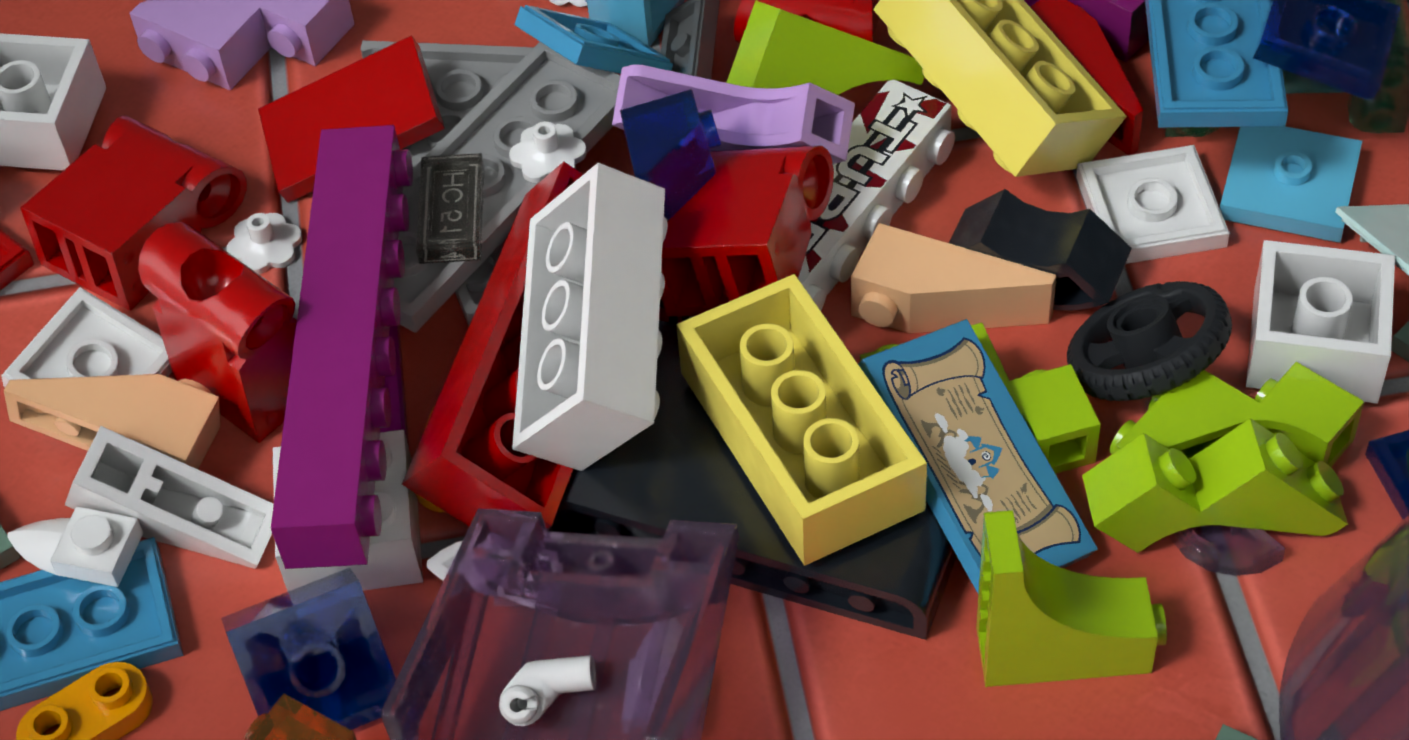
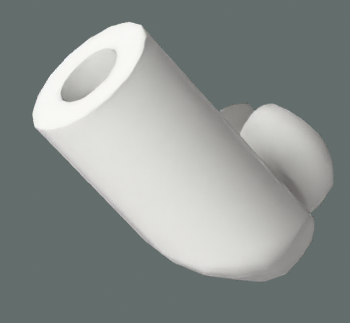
M593 656L536 660L526 663L507 684L500 696L499 708L502 716L515 726H527L537 721L560 694L595 690L597 677Z

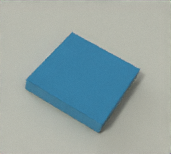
M525 5V7L520 6L514 25L576 65L620 74L622 67L635 64L672 70L673 63L670 62L669 58L611 23Z

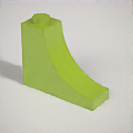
M755 0L726 83L752 88H785L810 82L839 95L853 87L876 81L898 80L922 85L925 77L922 73L923 68L912 56Z
M1013 510L984 512L976 629L985 687L1152 673L1156 646L1166 645L1167 626L1162 604H1151L1146 577L1110 578L1092 576L1053 565L1037 556L1023 543L1016 530Z

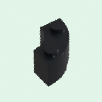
M1006 189L966 208L949 241V244L1055 274L1056 285L1053 310L1068 311L1088 309L1109 303L1132 250L1091 209L1073 213L1046 211L1023 202Z

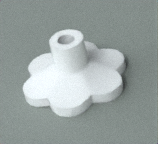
M544 121L522 132L521 142L510 149L509 157L514 167L522 169L525 180L531 183H539L564 161L576 169L575 164L585 159L587 150L585 143L581 139L574 137L571 127L566 124H553Z
M255 213L235 226V238L228 243L227 252L258 274H262L270 267L284 268L294 261V248L301 244L302 233L298 226L286 223L284 216L281 214Z

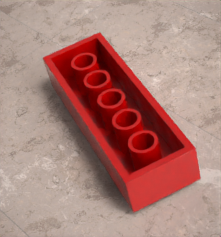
M565 161L526 193L401 484L484 536H537L551 527L573 468L512 449L530 219L583 175Z

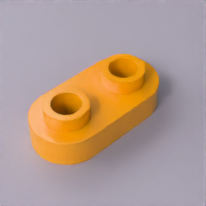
M111 662L101 665L31 708L19 722L16 740H119L139 727L147 719L153 705L152 692L143 673L136 666L126 662ZM121 688L115 695L103 696L113 689ZM60 724V727L54 733L42 735L49 728Z

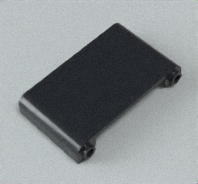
M659 321L662 347L657 358L656 390L659 393L660 403L654 424L584 470L573 469L553 524L548 528L549 532L927 640L957 558L927 501L925 511L804 566L681 374L677 327L669 322Z

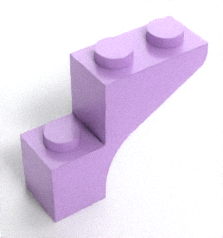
M147 0L138 4L129 13L138 38V46L149 59L157 63H167L188 72L199 81H209L228 90H231L270 48L275 49L285 57H294L316 66L354 25L349 0Z
M635 64L622 67L612 125L678 153L822 145L828 149L833 164L847 160L855 103L810 82L785 88H752Z

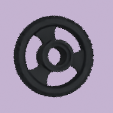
M1187 281L1148 285L1117 297L1093 313L1072 337L1067 350V364L1072 365L1085 393L1092 397L1108 401H1130L1152 397L1181 386L1209 367L1219 357L1229 341L1232 319L1222 296L1209 286ZM1186 312L1196 313L1205 317L1201 328L1191 338H1183L1176 322ZM1120 364H1124L1125 369H1112Z

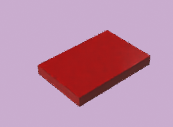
M412 35L258 108L277 189L287 203L312 192L314 189L321 130L394 125L401 150L445 129L421 48Z

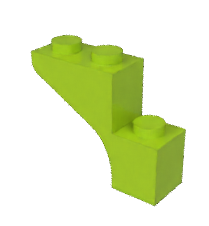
M983 323L971 325L1055 474L1096 463L1101 424L1072 365L1069 364L1051 370H1035L1021 378L1009 381ZM888 344L875 351L861 354L860 361L866 357L898 346V344Z
M1295 362L1279 381L1273 378L1266 381L1255 399L1204 370L1181 386L1153 396L1149 403L1148 411L1137 423L1129 420L1119 429L1111 443L1110 454H1114L1145 433L1168 449H1178L1190 459L1251 418L1273 434L1282 433L1294 443L1298 451L1314 462L1323 461L1331 467L1354 441L1364 401L1298 362Z
M1251 418L1190 459L1178 449H1168L1143 433L1082 475L1094 527L1137 553L1173 533L1206 525H1222L1316 536L1333 534L1348 525L1340 500V496L1344 494V489L1335 471L1323 461L1316 463L1298 451L1294 443L1284 434L1278 433L1275 435Z

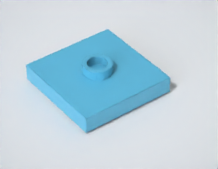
M1286 126L1240 127L1220 204L1224 220L1341 243L1345 223L1341 221L1342 218L1335 211L1337 207L1349 206L1362 141Z

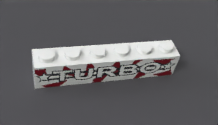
M888 80L852 122L847 160L833 164L834 180L830 201L821 216L816 220L810 221L812 234L798 278L820 311L824 306L826 296L837 282H845L852 275L859 256L865 250L878 223L889 226L893 214L903 202L910 203L917 196L923 179L935 164H943L950 155L955 141V134L951 131V104L899 81Z

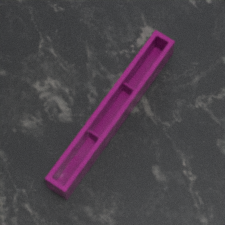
M394 125L321 130L271 521V531L285 569L368 565L370 537L380 536L381 505L379 497L374 495L375 481H384L387 471L385 445L383 440H379L380 428L390 427L391 424L390 393L384 385L385 376H394L396 371L395 344L392 336H389L390 326H399L400 298L397 288L394 287V279L403 278L405 273L404 249L402 241L398 240L399 232L408 231L409 228L408 202L406 195L403 194V187L412 186L413 183L411 153L409 149L400 150Z

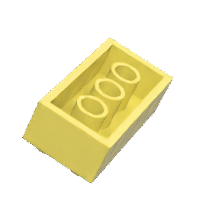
M880 0L873 9L887 25L890 37L910 52L923 68L922 73L932 85L943 91L958 109L957 114L961 121L969 128L977 131L993 150L995 161L1015 177L1077 169L1078 163L1092 161L1127 117L1024 0Z
M795 274L676 324L681 374L804 566L925 511L927 462Z

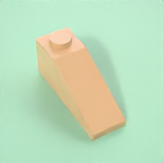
M878 223L851 275V316L864 319L878 327H890L906 333L934 332L965 319L968 320L970 325L983 323L985 328L1049 324L1053 315L1056 275Z
M161 374L9 380L4 389L9 421L87 451L100 426H103L198 469L220 428L219 396L213 395L208 388L189 379L177 381Z

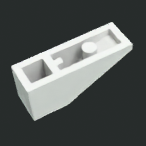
M100 426L72 482L65 502V506L74 510L77 506L137 518L143 530L142 537L144 538L154 537L158 542L254 569L258 566L272 535L273 503L103 426Z

